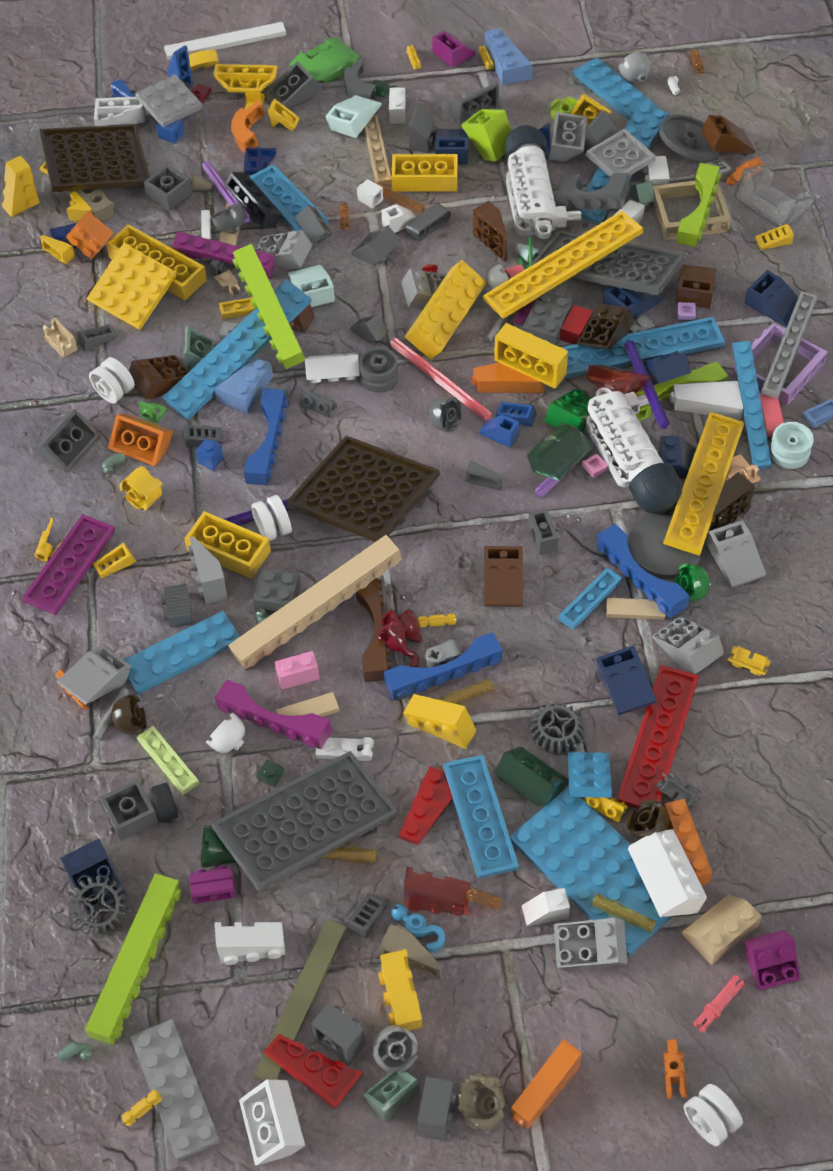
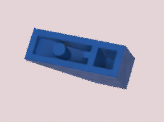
M184 45L173 52L167 71L168 77L176 75L190 86L193 84L188 47Z
M184 118L165 127L158 124L157 132L159 139L176 143L183 135Z

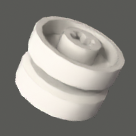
M107 358L101 363L100 367L95 368L89 373L90 382L97 393L103 399L113 404L118 402L123 397V394L131 391L135 385L129 371L115 358Z
M278 495L268 497L266 504L258 501L251 505L258 530L262 536L269 538V541L275 540L277 533L285 536L292 532L287 511Z
M713 1084L706 1085L700 1090L699 1097H692L684 1104V1111L690 1123L707 1142L714 1146H719L727 1139V1132L734 1133L743 1124L742 1117L734 1103L721 1089Z

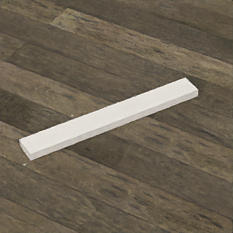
M283 22L167 45L164 48L168 60H171L173 52L184 45L188 47V54L190 55L204 50H219L286 36V30Z

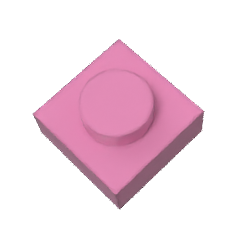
M598 454L582 463V467L593 478L608 470V464Z

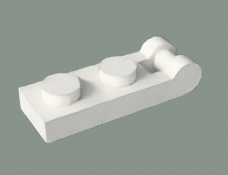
M369 737L363 739L328 738L321 750L316 748V759L334 760L351 751L358 761H370L373 757L371 748L374 745V740Z

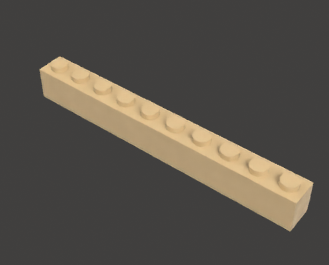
M385 535L228 646L232 654L245 670L253 667L260 659L270 655L277 647L286 644L294 635L303 632L307 626L317 622L327 612L334 610L338 604L351 598L354 593L365 588L375 578L381 577L391 567L398 565L402 560L400 550Z

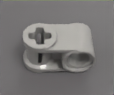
M447 640L440 645L427 649L425 668L436 667V663L437 666L446 664L462 655L454 640Z

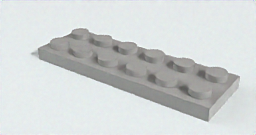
M173 1019L130 1036L150 1091L157 1090L161 1094L162 1101L156 1107L176 1160L180 1161L220 1143Z

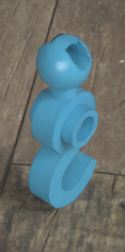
M397 904L393 907L391 912L393 918L397 921H404L405 928L414 937H425L431 934L438 937L436 942L426 945L428 952L434 953L443 948L445 945V933L439 926H427L426 919L422 915H409L407 907L403 904Z

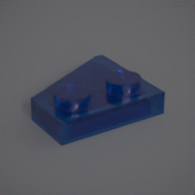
M246 148L244 172L248 175H253L265 169L277 155V149Z

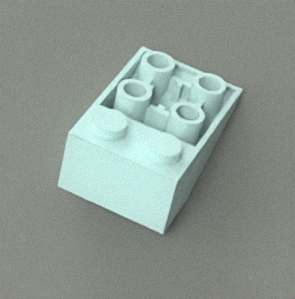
M356 95L334 105L325 117L332 131L356 138L382 104Z
M321 265L288 272L291 283L311 298V307L335 301L334 286L329 275Z

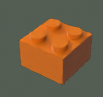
M87 211L66 238L72 245L78 247L85 256L93 259L114 232Z

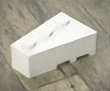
M136 97L96 98L95 126L139 124L145 122V107Z
M214 922L216 947L221 964L234 965L239 961L255 962L261 958L277 959L282 955H286L282 922H255L254 926H242L241 922H235L234 926H221V922Z

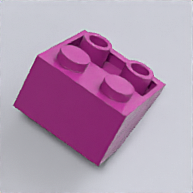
M446 31L432 37L433 53L452 68L476 54L464 42Z
M785 930L743 940L746 960L759 991L801 980L795 942Z

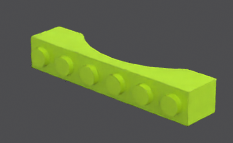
M699 164L695 187L700 194L701 203L694 212L681 219L676 243L696 247L697 242L702 240L703 231L701 230L705 229L707 223L705 217H709L711 209L709 206H712L714 196L712 195H716L718 188L716 183L719 184L721 174H719L720 166Z
M716 361L696 370H691L689 374L654 385L660 402L669 398L670 392H673L674 384L726 382L728 375ZM642 389L641 391H638L635 394L636 396L644 395L645 393ZM650 404L640 406L639 413L635 414L639 421L649 417L652 412Z

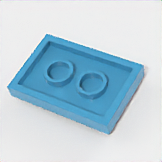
M568 752L569 797L611 798L609 753Z

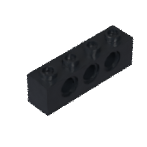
M231 172L225 187L261 228L276 227L282 216L280 210L246 172Z

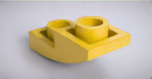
M204 50L189 55L191 71L201 66L207 69L219 63L216 50Z

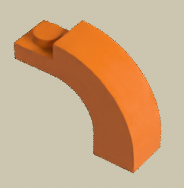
M259 101L254 102L246 110L241 107L234 115L231 123L232 133L237 146L246 154H249L259 145L255 133L249 130L255 122L265 115L262 104Z

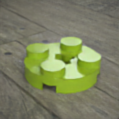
M565 97L562 100L560 98L555 99L550 106L551 119H555L556 112L571 114L578 100L572 97Z

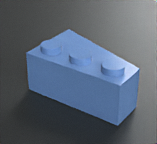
M255 357L214 388L217 403L248 414L262 394L263 389L266 388L273 378L271 363Z

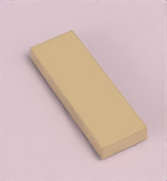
M607 598L606 618L665 620V613L663 614L659 610L658 605L649 599Z
M333 692L276 709L277 714L288 716L314 713L324 717L339 712Z

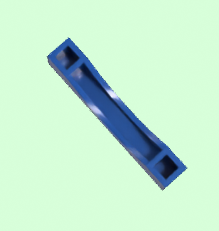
M263 389L261 409L262 414L267 419L269 428L262 445L247 458L244 469L246 484L267 485L269 478H272V464H275L276 461L275 450L279 448L278 436L282 435L281 422L285 421L284 409L288 408V397L285 396V390Z
M614 524L597 535V548L599 551L605 553L611 563L616 564L621 569L623 575L629 577L634 585L646 594L650 601H654L663 614L665 613L669 618H672L688 608L689 595L677 583L656 578L637 564L629 551L627 534L621 528Z
M492 632L475 638L471 646L462 655L446 664L428 668L401 665L384 671V682L393 701L404 699L410 694L423 692L429 687L442 685L448 680L461 678L465 674L477 672L489 665L494 666L502 661L503 650Z

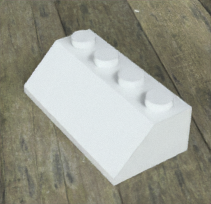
M673 829L655 832L629 846L628 850L660 917L699 912L707 896Z

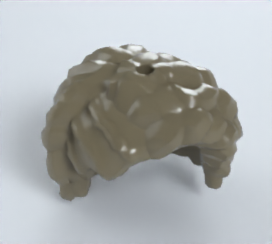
M480 1072L478 1074L474 1073L465 1080V1083L460 1085V1091L457 1094L458 1110L464 1116L466 1125L471 1129L489 1130L498 1125L504 1116L503 1107L505 1100L500 1088L501 1082L496 1076L493 1077L486 1073L481 1074Z

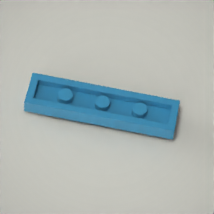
M606 568L558 616V620L574 630L622 582V577Z

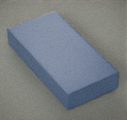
M833 398L803 412L802 417L812 428L833 419Z

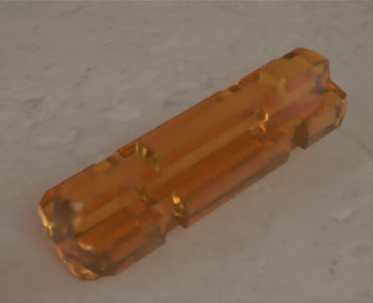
M691 49L690 57L692 58L695 71L698 74L703 73L704 66L698 49Z
M347 202L340 203V225L342 230L349 229V206Z
M473 887L466 890V898L468 900L496 910L503 906V899L501 897Z

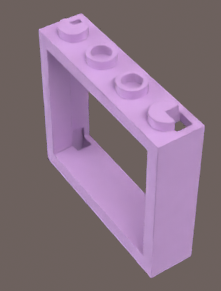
M775 323L768 329H765L762 336L756 338L751 346L753 360L757 358L772 340L780 344L786 329ZM803 338L797 353L811 361L786 389H782L778 400L785 406H788L826 361L828 352ZM734 365L733 377L737 378L736 366ZM756 373L758 389L761 392L766 378Z

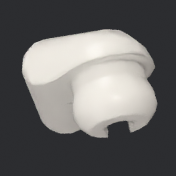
M670 76L667 80L673 95L681 92L677 85L679 81L677 76Z

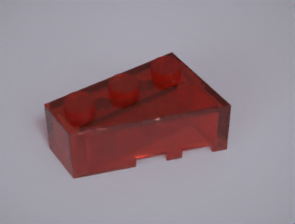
M407 866L403 889L404 905L411 911L427 910L434 914L445 912L451 913L454 916L468 915L471 882L447 876L443 880L432 877V873L428 871L425 872V875L415 873L412 867Z

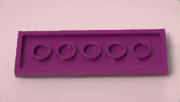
M82 514L22 597L23 602L57 615L114 534L115 527Z

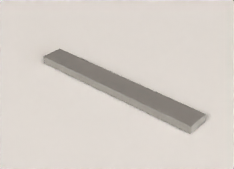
M801 291L762 388V395L779 399L817 302V295Z

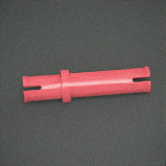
M733 975L732 979L716 998L704 1007L705 1011L693 1022L696 1028L703 1022V1025L698 1029L700 1032L704 1033L711 1023L721 1016V1011L745 985L743 980L735 985L740 977Z

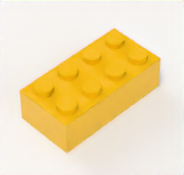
M392 154V192H457V154Z
M505 323L495 336L494 361L556 389L567 374L568 351Z
M205 511L184 538L187 552H189L188 545H191L190 537H194L220 562L222 567L250 579H253L271 552L269 538Z

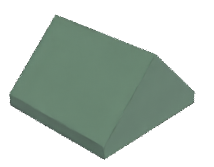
M187 326L185 327V359L188 370H192L215 348V341Z
M405 1071L399 1073L390 1072L365 1092L363 1097L381 1119L386 1122L420 1094L419 1081Z

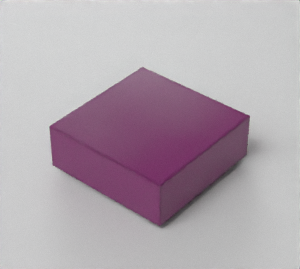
M528 304L519 309L513 322L517 325L525 322L533 305Z

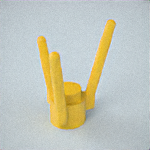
M54 518L50 519L46 531H43L38 548L34 553L37 559L47 562L58 549L57 547L53 551V546L46 542Z

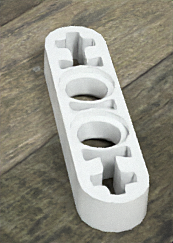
M201 210L202 237L211 239L210 210ZM203 258V261H212V259Z

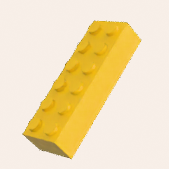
M129 224L106 243L110 259L114 258L122 244L125 243L175 271L177 276L167 291L184 301L207 281L205 266Z
M463 260L459 261L445 276L405 335V338L430 360L441 353L487 282Z

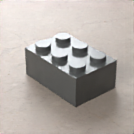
M544 293L536 299L523 325V331L557 346L560 341V329L572 309L573 300Z

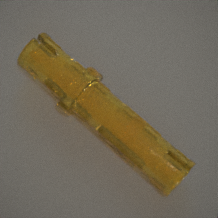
M487 678L461 690L450 691V694L437 698V700L460 705L465 700L492 691L494 687L490 678Z
M357 846L353 848L339 847L321 858L352 861V863H357V861L376 863L377 850L359 849Z
M599 893L595 895L592 906L609 913L611 917H618L650 934L652 933L657 922L656 920L619 904L620 901H613Z

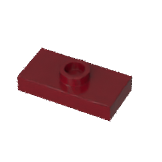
M198 83L191 92L203 103L212 90L211 87Z

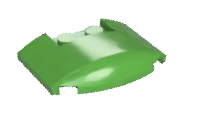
M326 38V42L304 54L300 52L292 60L290 67L298 61L316 81L328 83L344 76L346 67L352 68V65L361 57L339 38Z

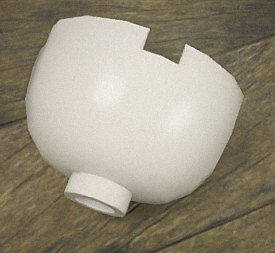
M234 713L229 715L232 719H225L211 734L210 737L213 740L206 741L217 752L228 753L233 749L237 751L244 743L242 738L245 735V727L240 718Z

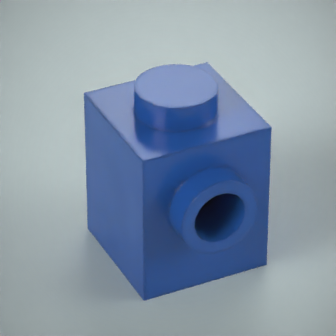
M206 438L196 449L198 464L212 471L224 459L222 447L217 441Z

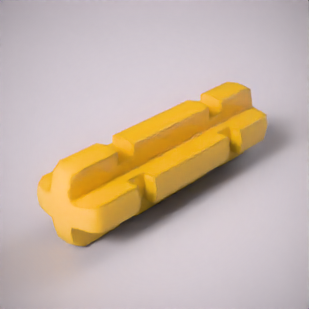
M413 45L407 46V54L413 69H420L421 62Z
M480 46L478 52L486 69L493 70L494 62L486 46Z
M451 613L447 614V616L444 614L429 615V617L419 616L418 620L420 627H427V625H430V627L444 626L445 623L455 625L456 615Z
M157 1090L151 1091L148 1097L141 1099L131 1107V1111L128 1110L122 1115V1121L127 1126H131L136 1122V1118H141L153 1108L152 1105L156 1106L162 1101L161 1094Z

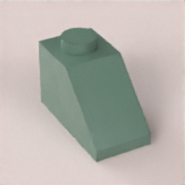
M652 181L630 185L629 193L633 201L645 206H650V202L655 201Z

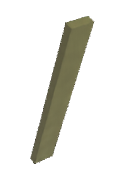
M326 919L267 1047L278 1034L296 1041L347 930L346 926ZM263 1054L253 1076L262 1082L278 1080L283 1068Z

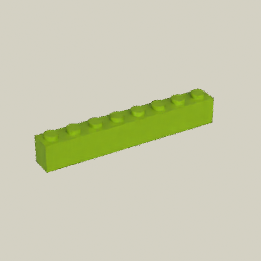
M249 244L234 251L235 259L232 261L236 270L239 268L241 270L238 274L242 283H247L244 287L248 296H253L251 302L254 309H259V313H257L261 323L264 322L266 325L263 329L267 337L271 336L272 338L269 342L273 350L277 349L278 351L276 357L279 364L283 363L285 368L288 369L306 361L253 245Z
M154 874L85 1028L89 1038L113 1045L115 1040L121 1036L123 1021L130 1015V1005L140 992L139 985L142 978L145 979L148 974V964L156 956L159 939H163L166 932V923L172 919L174 914L173 907L182 896L179 880Z

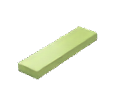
M154 726L137 736L140 744L182 795H185L200 784L196 776Z

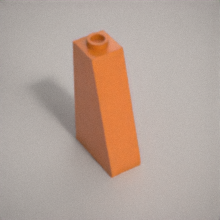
M501 363L473 368V376H471L472 385L476 386L478 393H544V383Z
M562 1040L511 1107V1118L518 1126H524L529 1130L580 1069L582 1052L567 1040Z

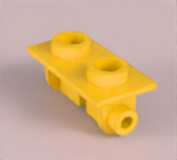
M733 646L731 653L734 656L731 655L728 658V661L732 662L733 666L748 668L751 673L758 676L765 675L768 672V669H765V667L769 668L771 663L768 657L755 652L751 659L749 658L750 650L740 646Z
M603 797L584 798V801L591 808L618 823L628 808L625 802L620 803L614 797L611 799Z

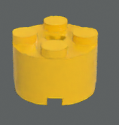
M144 466L136 468L119 485L121 492L125 491L127 494L125 496L126 500L139 510L144 508V511H146L162 496V482L150 475Z

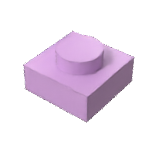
M678 302V320H695V303Z

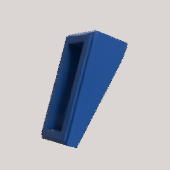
M122 79L111 82L112 93L115 97H135Z
M501 402L495 416L505 415L519 421L520 425L532 427L537 412L534 405Z

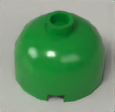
M682 564L678 568L680 570L679 576H675V583L689 595V602L699 601L705 597L711 586L709 576L705 569L699 565Z

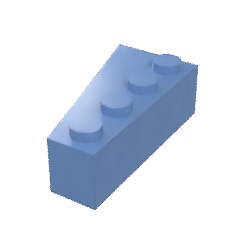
M499 28L485 31V46L494 62V68L501 84L507 85L532 80V64Z

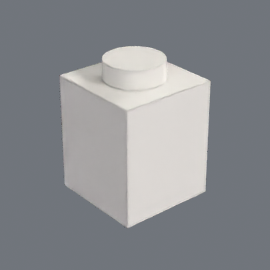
M367 179L357 188L358 201L373 209L383 200V188Z

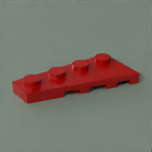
M429 766L399 832V839L419 845L434 826L435 821L439 816L443 815L451 801L453 802L445 771Z
M278 1034L264 1051L266 1056L334 1110L363 1074V1072L357 1069L353 1070L345 1066L346 1064L340 1061L336 1062L325 1057L324 1054L318 1051L314 1052L305 1048V1045L281 1034Z

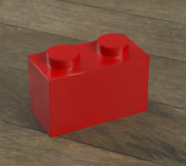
M573 305L560 329V340L573 345L577 344L593 311Z

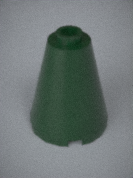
M205 825L202 837L201 867L206 868L237 863L212 826Z

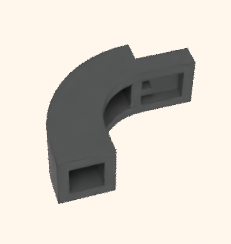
M357 59L352 68L346 67L344 72L346 93L349 98L357 95L374 101L376 98V86L360 80L364 74V60Z

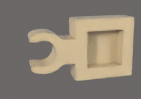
M229 270L214 277L215 282L223 292L228 290L231 297H234L233 291L241 294L238 281Z

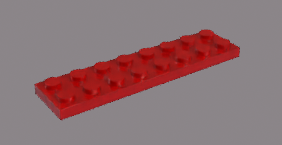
M660 665L652 690L657 703L648 705L616 801L620 803L625 802V805L636 809L641 807L639 805L641 802L649 799L657 800L660 803L663 792L659 791L657 783L661 779L664 781L665 777L662 773L669 775L699 675Z

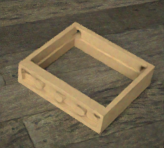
M695 181L653 186L655 201L652 203L664 240L677 239V232L681 221L669 223L662 199L700 195L695 187ZM717 183V192L713 196L720 216L705 218L707 223L705 229L701 230L703 235L730 231L731 217L720 186Z

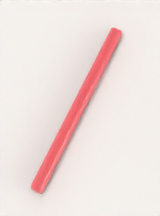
M396 337L391 340V346L484 421L492 418V412Z

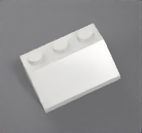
M357 353L305 357L306 379L310 380L311 383H319L321 379H328L329 382L339 381L340 377H346V380H354L356 376H360Z
M266 1080L239 1099L255 1165H262L291 1156L305 1146L288 1080Z

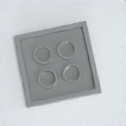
M176 75L136 92V98L162 127L202 109V103Z
M626 129L621 130L586 151V156L609 177H611L612 173H628L630 176L656 159V156Z

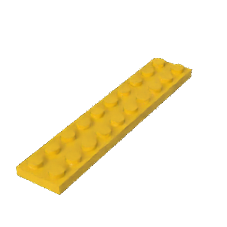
M621 211L484 294V301L504 319L643 233V227L624 211Z
M709 413L663 544L700 556L712 521L713 512L721 494L745 422L717 413Z

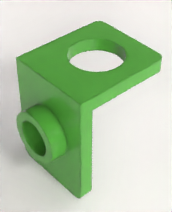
M142 401L139 403L142 418L157 424L167 411L166 407L156 403L147 404Z

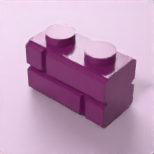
M219 866L211 871L198 869L194 873L189 874L193 904L236 898L231 867Z

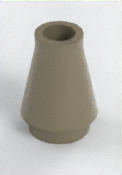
M191 175L190 177L192 191L212 192L213 182L198 175Z

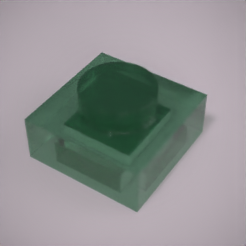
M267 759L256 776L258 780L275 787L284 774L285 768Z

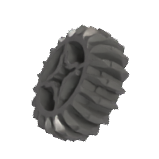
M557 702L554 703V706H551L549 703L546 705V708L541 706L539 712H535L534 718L531 720L530 732L532 733V739L536 740L537 746L542 745L543 751L550 749L551 754L557 751L560 755L561 750L568 753L570 748L575 750L576 745H580L585 734L583 716H579L578 710L573 711L572 705L567 708L565 703L562 706H558ZM550 720V723L546 724L545 727H542V725L546 721ZM574 729L569 736L565 737L569 730Z
M96 876L95 883L92 882L91 877H88V885L84 881H80V885L83 888L81 890L76 886L73 888L78 894L77 896L70 894L69 898L74 899L75 903H68V907H74L75 910L70 911L68 914L69 916L76 914L77 917L72 920L73 923H76L78 920L82 922L78 929L81 930L86 925L88 926L86 933H89L90 929L94 928V934L97 935L98 928H102V932L105 934L107 933L105 926L109 925L110 929L113 930L115 927L111 922L115 921L120 924L121 920L117 918V915L124 916L125 912L119 911L120 907H126L127 904L120 903V900L125 899L126 896H118L117 893L122 888L119 887L114 890L115 881L109 886L107 884L108 877H105L104 883L100 882V876ZM100 887L95 898L82 897V894L88 889ZM106 890L113 895L115 907L104 902ZM101 894L100 904L108 909H99L93 916L94 906L86 901L92 902L94 900L96 902L95 899H98ZM79 903L90 908L91 913L88 921L82 917L79 911ZM100 912L113 914L110 919L103 923H94Z

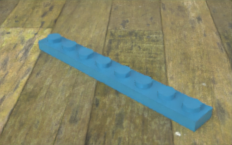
M751 342L732 343L752 465H757L759 469L771 468L772 464Z

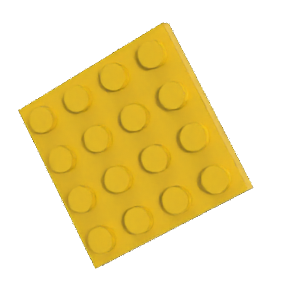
M123 243L87 297V300L141 331L177 276V273Z

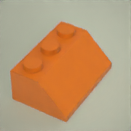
M127 413L116 414L108 449L157 466L169 448L173 430Z

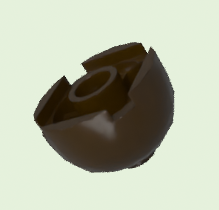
M135 694L120 698L113 705L110 722L122 734H140L147 727L145 710L143 707L139 708L138 702L141 701Z
M649 799L639 804L641 807L637 810L633 809L627 818V828L639 840L655 832L668 830L670 827L669 814L665 807L657 800Z

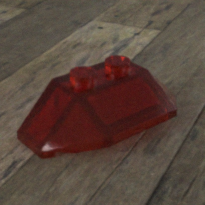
M603 364L589 365L586 373V379L598 389L608 388L612 392L618 391L624 395L633 391L636 394L650 379L649 375Z

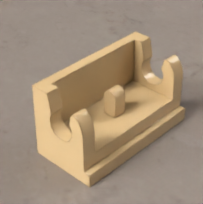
M56 318L51 319L52 327L50 329L44 325V339L63 358L78 350L75 337Z

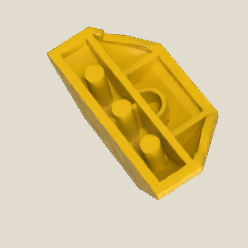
M215 64L214 77L227 92L260 93L276 78L278 67L277 65Z

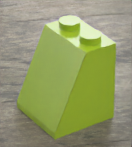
M481 109L461 124L484 160L496 162L506 154L505 143L507 136L512 130L505 110Z

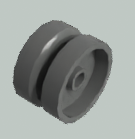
M373 347L361 355L359 359L360 382L364 388L379 393L391 390L396 386L398 382V361L393 351L383 347Z

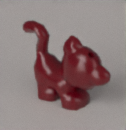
M391 609L383 615L381 624L384 627L381 628L378 639L386 643L393 651L401 652L403 655L412 659L410 667L417 668L420 658L415 651L406 647V639H410L415 643L422 641L419 633L421 630L420 622L410 609L399 614V616Z

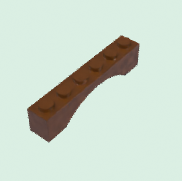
M375 578L365 588L356 592V601L366 609L374 624L372 640L362 655L365 682L383 681L384 671L391 669V661L386 660V656L390 655L389 647L378 639V634L381 628H383L381 620L385 614V611H381V607H384L383 595H379V591H382V580H378V578Z

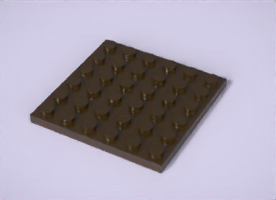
M136 124L40 129V138L52 192L144 187V181L150 178Z
M346 435L286 501V506L376 542L385 535L389 537L440 476V470Z

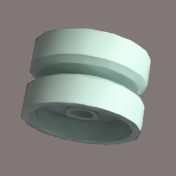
M786 422L776 427L769 449L773 462L786 469H796L805 465L810 457L814 442L812 432L808 427L798 422Z

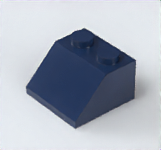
M661 436L659 457L664 463H669L673 466L680 479H686L696 448L680 436Z

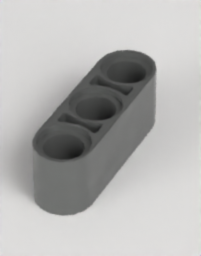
M435 203L412 219L406 226V232L418 241H421L447 223L451 217V212L441 204Z

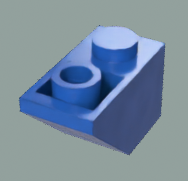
M505 415L488 419L480 429L479 435L511 448L519 436V421Z

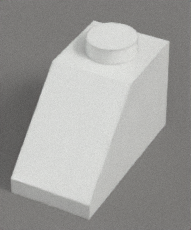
M565 888L543 892L522 905L527 927L569 918L570 906Z

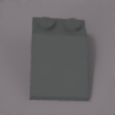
M297 61L264 95L271 102L276 99L286 108H290L311 99L322 87Z

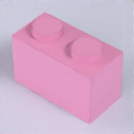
M313 651L275 661L276 674L282 690L320 679Z

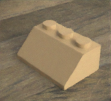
M728 894L682 931L681 934L713 965L758 928L762 916L747 900Z

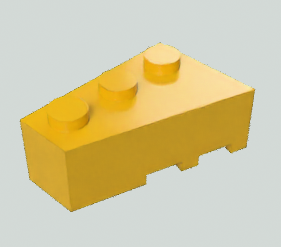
M21 155L6 162L4 177L6 186L3 189L5 196L2 207L12 217L40 202L30 165Z
M414 694L403 712L410 726L464 749H467L477 731L466 707Z
M404 949L380 955L382 972H378L381 986L385 985L387 991L383 993L385 1005H390L392 1012L388 1013L390 1025L404 1027L409 1031L422 1028L423 1022L412 981V972L407 961V950Z

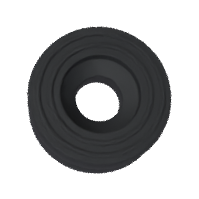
M168 782L151 787L160 820L166 822L176 819L178 813Z

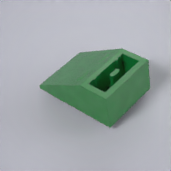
M573 389L550 403L544 422L576 437L586 429V419L590 416L588 403L594 397L585 394L580 389Z

